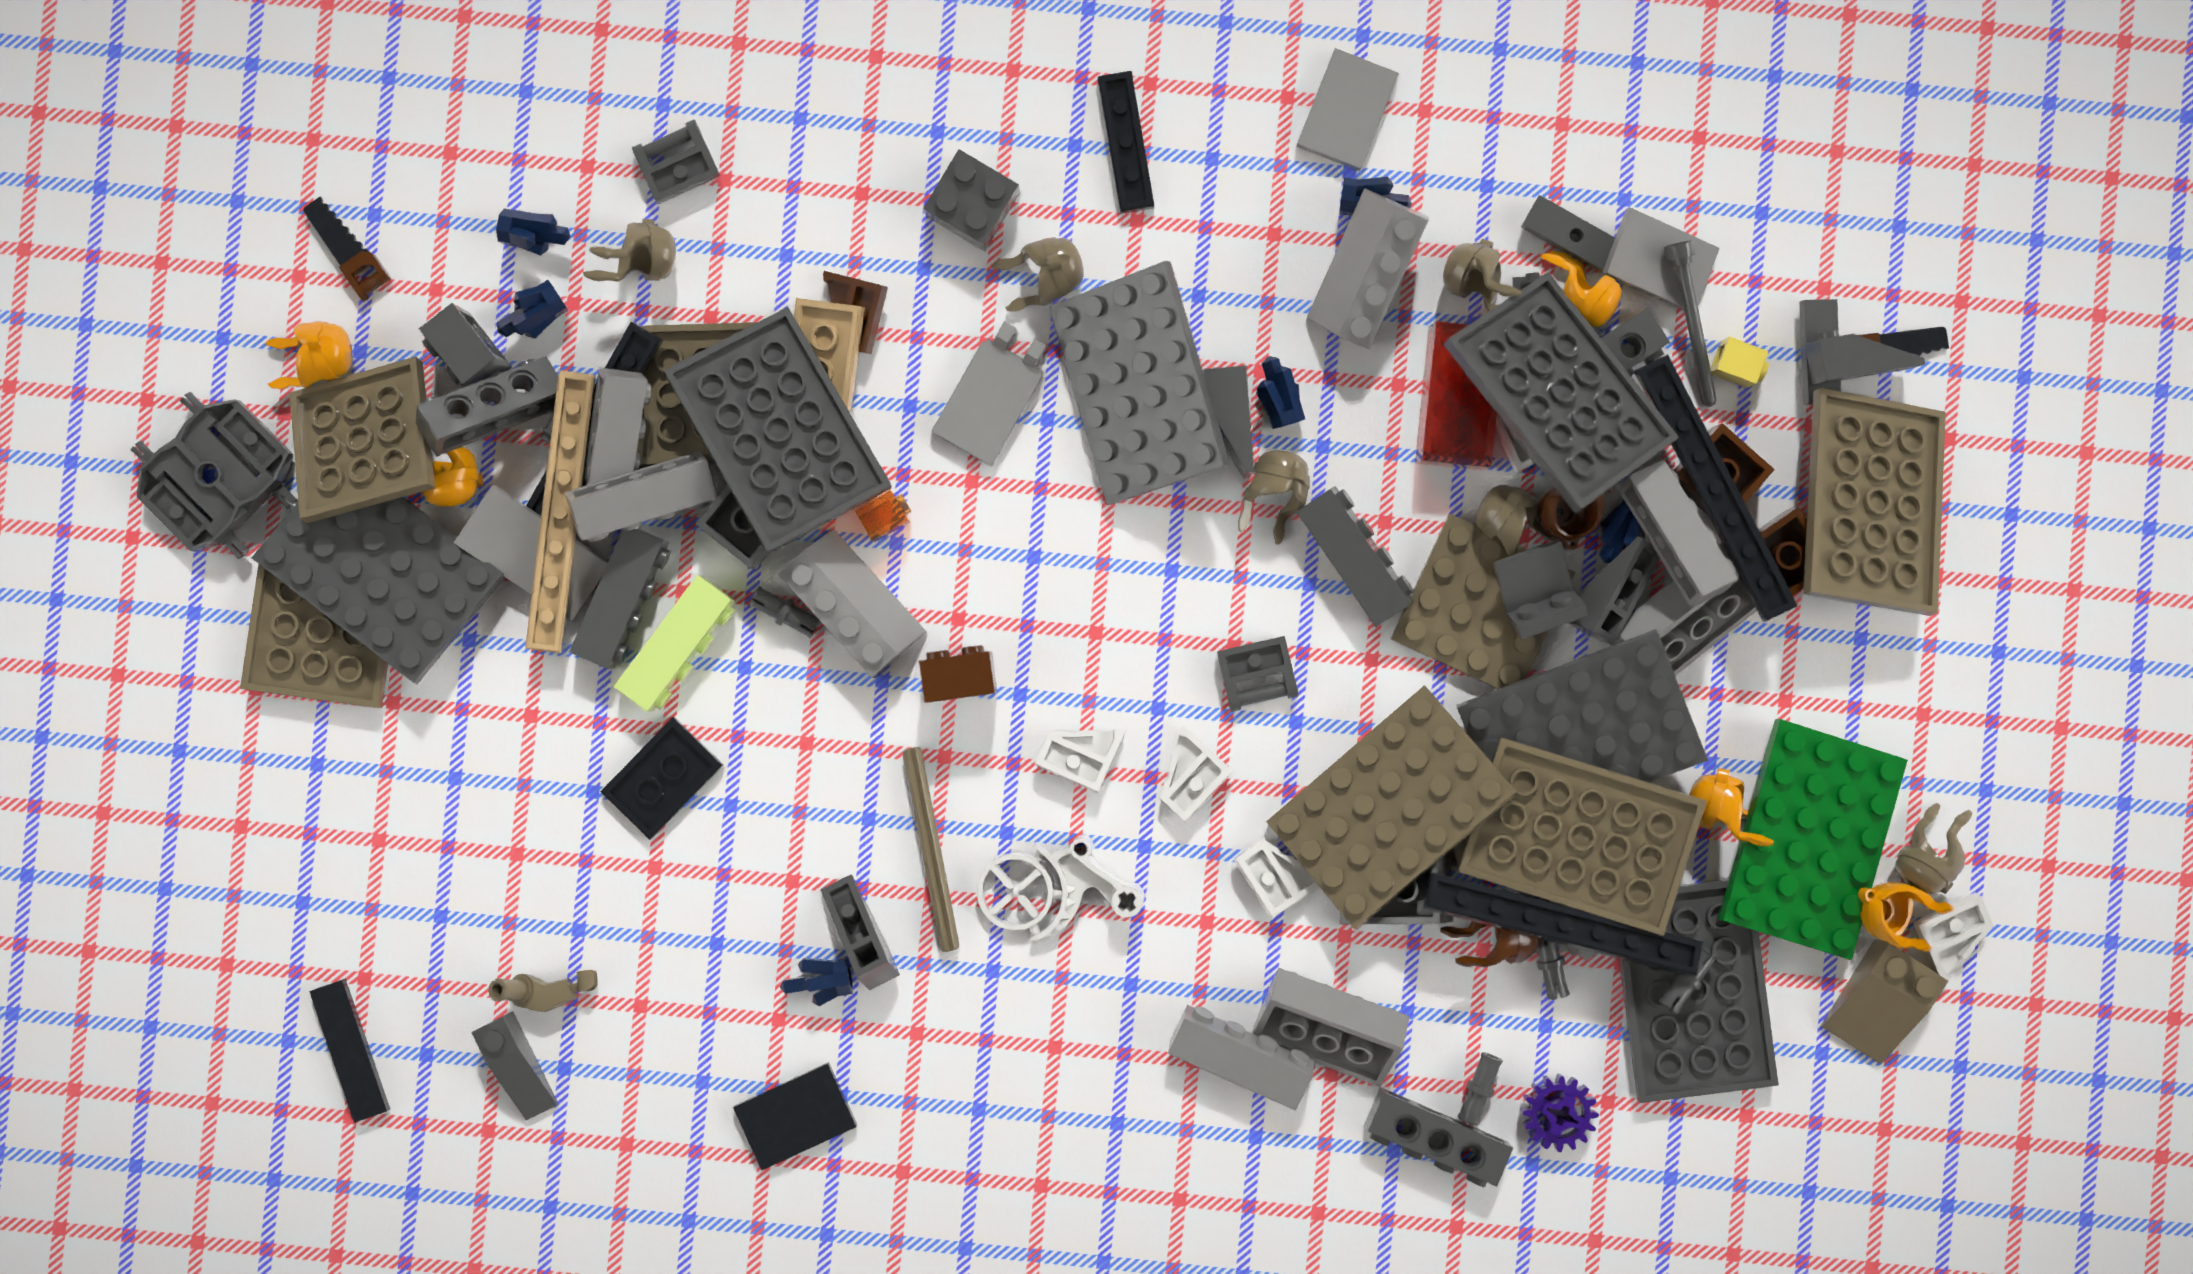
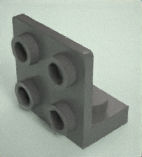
M1559 540L1551 541L1494 562V569L1508 623L1521 639L1588 616L1586 604L1573 590L1563 545Z

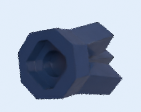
M1389 177L1367 179L1344 178L1339 211L1341 215H1353L1364 188L1408 208L1412 206L1409 195L1390 193L1393 183Z
M503 208L498 216L496 227L498 242L503 245L516 246L540 256L549 249L548 243L565 245L571 237L568 227L557 226V221L553 214H538Z
M546 280L536 287L515 292L513 300L515 303L514 312L497 322V332L505 337L517 333L536 339L556 318L569 310L550 281Z
M1268 356L1261 363L1266 380L1259 384L1256 393L1268 414L1272 429L1306 420L1300 402L1299 384L1295 383L1291 368L1281 366L1279 358Z
M1621 497L1616 508L1600 523L1603 533L1601 539L1604 546L1599 555L1604 563H1611L1637 537L1644 539L1645 533L1623 497Z
M803 958L798 963L800 971L814 974L784 979L780 985V989L784 994L806 990L809 992L820 990L813 994L812 1002L817 1006H821L838 996L853 994V978L848 958L839 960Z

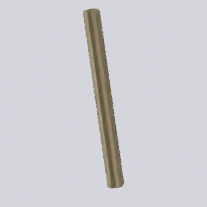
M920 747L908 748L903 750L902 754L940 948L942 952L954 951L959 948L960 944L922 750Z

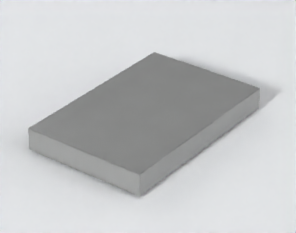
M1335 48L1296 147L1361 171L1399 73Z
M1628 208L1623 215L1602 274L1684 310L1676 268L1671 266V261L1666 260L1664 247L1692 240L1695 255L1692 256L1693 262L1689 264L1698 305L1720 248L1638 210Z

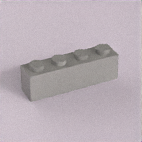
M599 367L582 487L639 470L640 452H636L638 439H643L646 421L645 418H642L643 406L649 404L651 396V385L647 384V379L641 373Z
M700 451L564 492L576 532L582 541L586 539L588 541H598L606 538L609 532L621 528L623 531L633 530L642 526V522L650 519H669L676 515V511L682 509H701L708 506L709 501L717 498L707 459Z
M1662 460L1628 476L1618 490L1690 608L1727 591L1738 580L1732 562L1725 558L1719 549L1714 533L1709 528H1706L1701 520L1694 501L1688 498L1683 491L1676 472L1669 468L1665 460Z
M1188 1004L1170 1039L1168 1054L1295 1111L1314 1072V1061L1304 1052L1296 1049L1288 1050L1279 1046L1274 1039L1268 1036H1257L1246 1031L1237 1022L1223 1021L1214 1017L1213 1013L1206 1008H1194Z

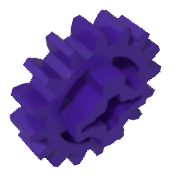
M1562 1074L1556 1075L1555 1082H1552L1547 1076H1543L1544 1085L1539 1087L1537 1084L1532 1083L1531 1087L1535 1091L1533 1096L1528 1094L1523 1096L1529 1103V1107L1520 1108V1112L1528 1116L1529 1119L1525 1120L1522 1124L1525 1129H1533L1529 1136L1534 1141L1542 1137L1541 1146L1545 1149H1548L1554 1143V1147L1558 1152H1562L1564 1144L1575 1150V1140L1580 1139L1586 1143L1588 1139L1584 1134L1585 1131L1596 1130L1590 1123V1119L1598 1118L1599 1113L1590 1109V1107L1595 1105L1597 1101L1593 1096L1585 1097L1590 1089L1584 1084L1577 1088L1578 1080L1575 1077L1571 1076L1567 1083H1565ZM1557 1091L1556 1095L1544 1098L1549 1093ZM1575 1097H1577L1580 1102L1581 1115L1578 1114L1575 1110ZM1548 1108L1553 1110H1561L1563 1108L1571 1118L1565 1115L1564 1117L1560 1115L1555 1117ZM1537 1110L1540 1111L1545 1118L1543 1123V1129L1541 1128L1538 1122ZM1574 1128L1572 1131L1562 1134L1564 1130Z

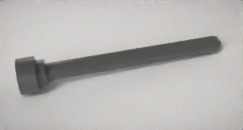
M1689 240L1667 245L1664 247L1666 260L1671 261V266L1676 268L1702 401L1705 406L1711 407L1715 405L1717 398L1689 264L1693 262L1692 256L1695 255L1693 242Z

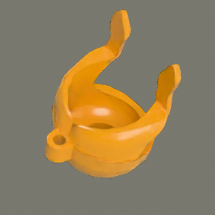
M1550 251L1548 254L1544 253L1541 255V258L1569 271L1563 291L1592 327L1604 325L1613 316L1622 295L1621 287L1615 279L1604 275L1595 286H1590L1586 281L1583 264L1570 257L1569 254Z
M314 321L298 324L294 327L295 337L289 339L273 338L265 342L267 346L277 349H288L301 345L296 355L298 377L284 376L268 383V386L273 389H286L290 386L307 388L319 380L328 382L338 379L350 370L353 361L352 346L347 332L342 327L328 322Z
M460 447L446 453L452 462L433 461L435 488L422 492L428 503L439 507L462 505L475 496L477 487L484 485L483 475L478 473L474 454L467 448Z
M1718 768L1715 775L1707 774L1695 780L1689 795L1707 801L1699 827L1711 829L1715 822H1722L1729 828L1737 840L1747 841L1756 846H1771L1774 843L1773 840L1762 835L1740 831L1741 818L1747 819L1748 810L1743 809L1745 785L1742 780L1729 776L1730 770Z
M1899 882L1880 883L1873 888L1864 887L1858 893L1859 899L1863 902L1860 917L1864 928L1870 935L1897 948H1917L1923 952L1932 950V947L1925 939H1910L1900 936L1907 928L1912 917L1913 899L1939 914H1947L1954 910L1947 902L1938 903L1934 901L1924 890Z

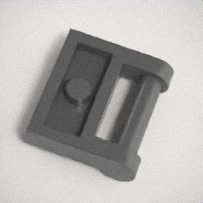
M695 119L686 122V127L643 146L640 143L632 147L635 158L657 204H661L721 176ZM689 140H693L694 147L651 165L650 158Z
M1285 636L1217 651L1231 712L1239 711L1241 706L1284 696H1287L1288 699L1299 696ZM1282 672L1283 683L1240 693L1237 692L1235 683Z

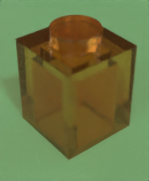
M892 490L855 510L859 520L874 543L911 523L907 514L911 513L912 510L902 494L896 497Z

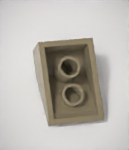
M1875 938L1820 1026L1879 1064H1882L1931 1010L1948 980L1898 948Z

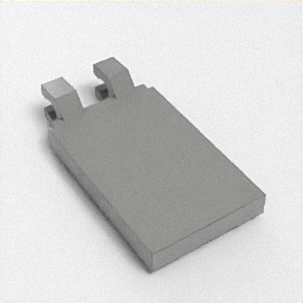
M1005 321L995 336L994 341L987 339L986 342H981L931 430L935 435L990 466L994 464L1043 377L1040 374L1042 369L1037 366L1048 348L1046 344L1034 338L1024 359L1009 351L1008 347L1018 330Z

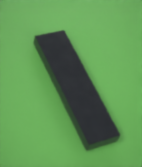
M1132 70L1098 76L1120 214L1154 209L1155 205Z
M346 978L309 991L354 1123L389 1111L390 1106Z

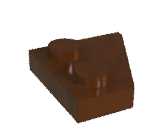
M824 271L823 280L828 283L831 303L865 307L861 342L858 351L872 355L888 287Z

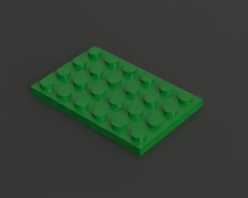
M1775 719L1743 832L1762 835L1773 840L1774 843L1771 846H1756L1750 842L1740 840L1718 920L1852 960L1862 926L1860 912L1862 911L1863 902L1859 899L1858 893L1861 888H1872L1908 759L1783 719Z

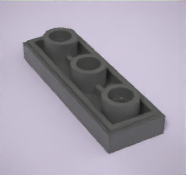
M1541 195L1536 198L1521 225V228L1600 273L1603 272L1615 237ZM1570 233L1576 234L1579 241H1572L1569 236Z
M1837 299L1802 300L1799 302L1803 405H1813V392L1819 388L1841 391V380L1815 385L1811 384L1805 348L1806 343L1818 340V333L1832 330L1839 331Z

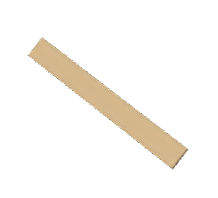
M559 370L525 649L555 653L562 652L577 533L564 492L580 488L583 485L596 375Z

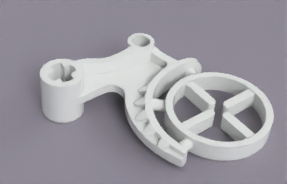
M1079 835L1072 844L1053 852L1043 844L1035 842L1033 847L1037 852L1034 856L1024 853L1001 855L987 865L977 885V899L984 915L995 925L1007 930L1029 928L1032 933L1030 938L1033 945L1055 936L1068 925L1080 906L1084 891L1089 887L1098 889L1112 905L1115 913L1125 918L1138 914L1145 898L1141 886L1131 881L1124 882L1117 874L1103 867L1090 855L1094 845L1093 840L1087 835ZM1077 843H1084L1087 846V851H1080L1077 848ZM1044 856L1056 869L1061 881L1062 890H1054L1052 877L1048 869L1041 862ZM1022 860L1036 867L1033 872L1019 883L1018 888L1020 890L1026 888L1040 874L1043 875L1046 881L1048 896L1041 913L1024 894H1020L1017 897L1019 903L1033 917V919L1027 922L1011 923L995 915L1012 900V893L1006 894L990 909L985 901L984 883L990 870L1007 889H1011L1014 886L1013 881L998 865L1003 861ZM1123 892L1127 896L1130 892L1135 895L1134 906L1131 907L1129 903L1126 906L1121 904ZM1053 898L1062 899L1055 919L1045 929L1040 931L1037 923L1049 911Z

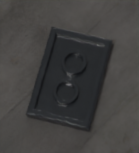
M672 717L600 792L651 840L724 764L676 717Z
M829 1062L733 1106L761 1171L856 1128L858 1125Z

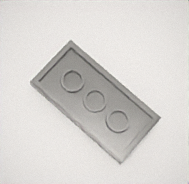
M492 485L454 541V544L481 562H490L504 573L503 576L532 595L541 516L496 485ZM578 540L575 541L566 618L570 621L574 620L601 580L608 564L606 559Z

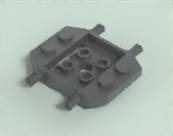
M188 392L184 395L186 398L182 397L180 402L193 415L183 424L176 437L159 448L155 453L143 441L135 443L137 447L132 446L130 450L144 463L139 470L137 498L190 551L196 552L216 545H225L240 559L245 556L244 553L249 552V548L235 536V531L271 496H275L287 510L294 507L293 504H297L298 499L285 488L284 484L294 454L240 400L233 399L203 405L192 392ZM213 426L260 473L257 477L210 431ZM214 465L218 471V477L215 482L207 484L203 479V471L207 466Z

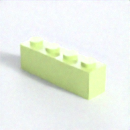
M697 575L613 687L646 712L654 711L655 708L661 710L671 698L672 693L669 690L676 680L682 682L692 670L693 665L690 662L697 652L703 654L713 642L714 637L711 634L718 624L723 627L730 620L735 612L732 606L736 600L704 576Z

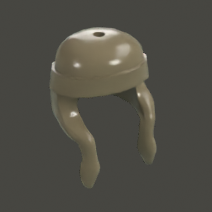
M643 218L642 223H629L621 249H610L607 247L589 248L590 253L603 259L619 258L617 273L594 270L585 271L583 275L588 279L598 282H619L630 272L638 270L643 273L646 281L665 279L671 274L675 264L676 245L674 237L668 230L655 225L652 219Z
M1051 237L1028 243L1016 257L1000 259L991 266L993 269L1009 270L1030 258L1036 265L1041 267L1038 276V295L1013 300L1005 307L1010 312L1020 311L1029 305H1048L1052 301L1074 291V288L1081 284L1084 277V267L1079 251L1066 238Z
M1481 239L1479 243L1460 244L1450 253L1443 271V282L1451 294L1466 298L1472 292H1478L1484 299L1487 311L1498 306L1494 304L1497 293L1504 297L1522 294L1520 290L1512 286L1500 284L1501 264L1499 259L1501 254L1493 249L1492 241Z
M1280 450L1269 451L1259 457L1258 462H1255L1253 475L1255 477L1244 492L1243 509L1238 519V529L1240 532H1243L1250 523L1252 501L1255 498L1292 490L1289 502L1280 510L1276 524L1273 527L1275 544L1279 545L1285 535L1284 526L1288 516L1295 514L1303 508L1307 501L1308 490L1310 489V476L1308 475L1309 468L1307 462L1297 454Z
M1508 485L1495 486L1485 495L1479 505L1476 514L1477 527L1489 539L1497 536L1503 543L1507 553L1511 556L1523 552L1518 549V544L1526 518L1529 526L1544 539L1550 541L1558 540L1548 535L1541 527L1540 522L1537 521V510L1540 503L1537 498L1523 489Z
M1935 803L1925 811L1923 818L1914 827L1912 847H1902L1895 861L1896 870L1906 884L1922 889L1930 894L1939 891L1946 894L1954 885L1953 881L1965 866L1966 858L1957 834L1961 827L1970 820L1973 814L1970 810L1955 817L1946 834L1948 846L1946 855L1942 858L1930 846L1924 833V829L1938 815L1941 806Z

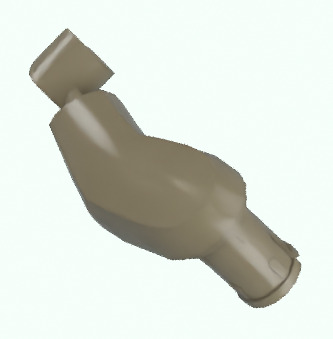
M593 970L578 971L577 983L575 984L572 983L570 978L547 983L529 974H518L513 979L496 978L494 979L495 982L492 981L490 983L488 992L490 998L494 1001L510 1000L518 1007L548 1012L576 1000V992L595 990L598 985L597 972Z

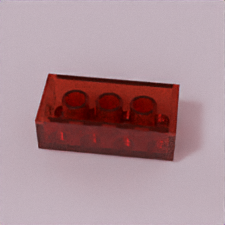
M1436 321L1428 328L1415 464L1481 471L1491 468L1497 413L1443 345L1450 337L1467 327L1468 324Z

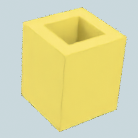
M1728 337L1720 341L1711 365V373L1716 377L1749 388L1757 384V381L1761 382L1764 379L1769 367V363L1765 362L1769 351L1733 337Z

